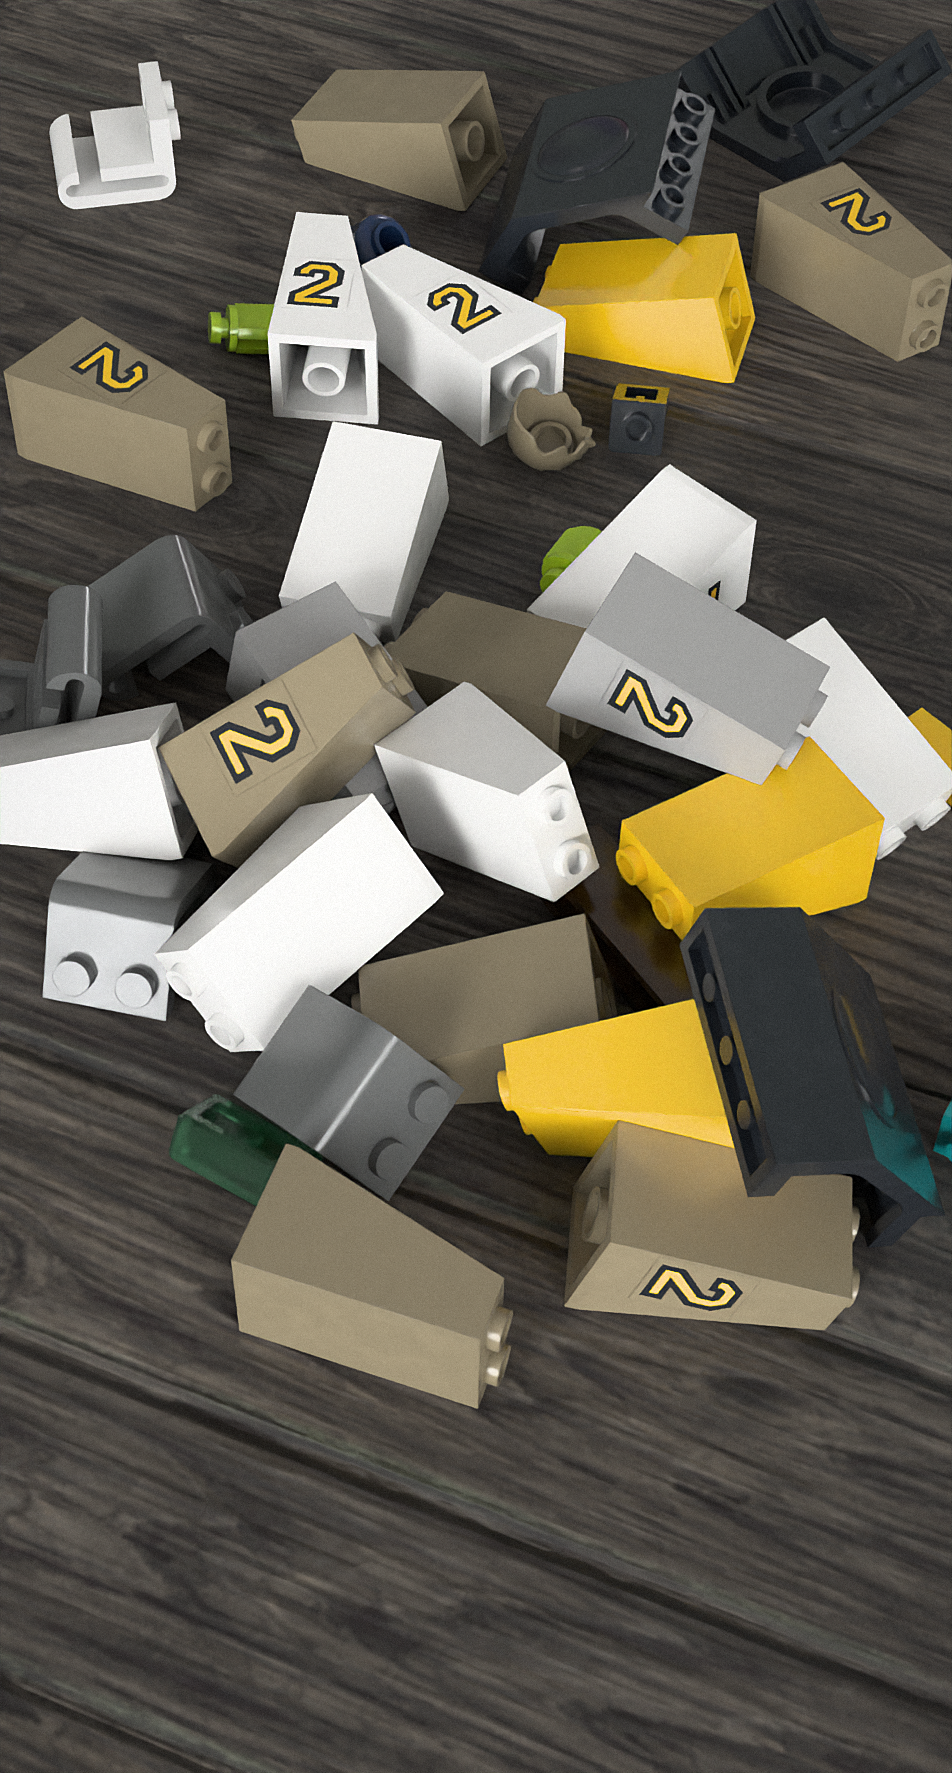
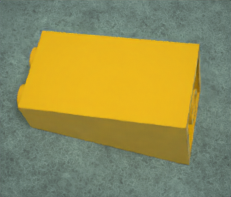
M737 233L684 236L679 245L665 238L560 244L552 265H549L546 269L545 282L540 294L533 300V303L554 311L566 319L564 352L721 383L735 382L755 321Z
M809 736L805 738L787 770L776 764L762 786L726 773L622 820L619 850L616 852V863L625 881L630 885H637L651 902L654 914L661 925L666 929L672 928L678 937L683 940L705 908L801 907L811 916L865 900L885 818Z
M694 999L503 1044L506 1069L498 1071L497 1075L503 1105L507 1111L514 1110L524 1133L526 1135L533 1134L549 1155L594 1157L618 1120L734 1148Z

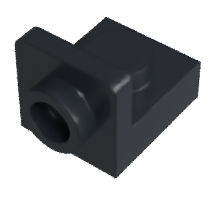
M617 383L612 399L608 446L610 451L651 456L661 454L670 388Z

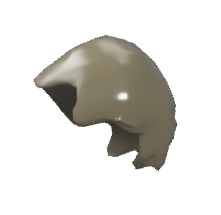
M535 388L523 389L511 409L507 424V436L513 454L523 463L540 471L562 470L566 466L571 465L575 460L581 459L589 448L596 445L595 441L591 438L592 428L582 426L581 415L577 408L571 404L566 392L548 395L542 394Z

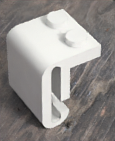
M158 61L138 63L142 106L90 111L94 136L72 138L69 114L58 117L51 124L49 134L58 193L61 202L67 207L82 209L161 200L171 195L175 190L176 176L172 140H181L177 109L174 107L171 81H161Z

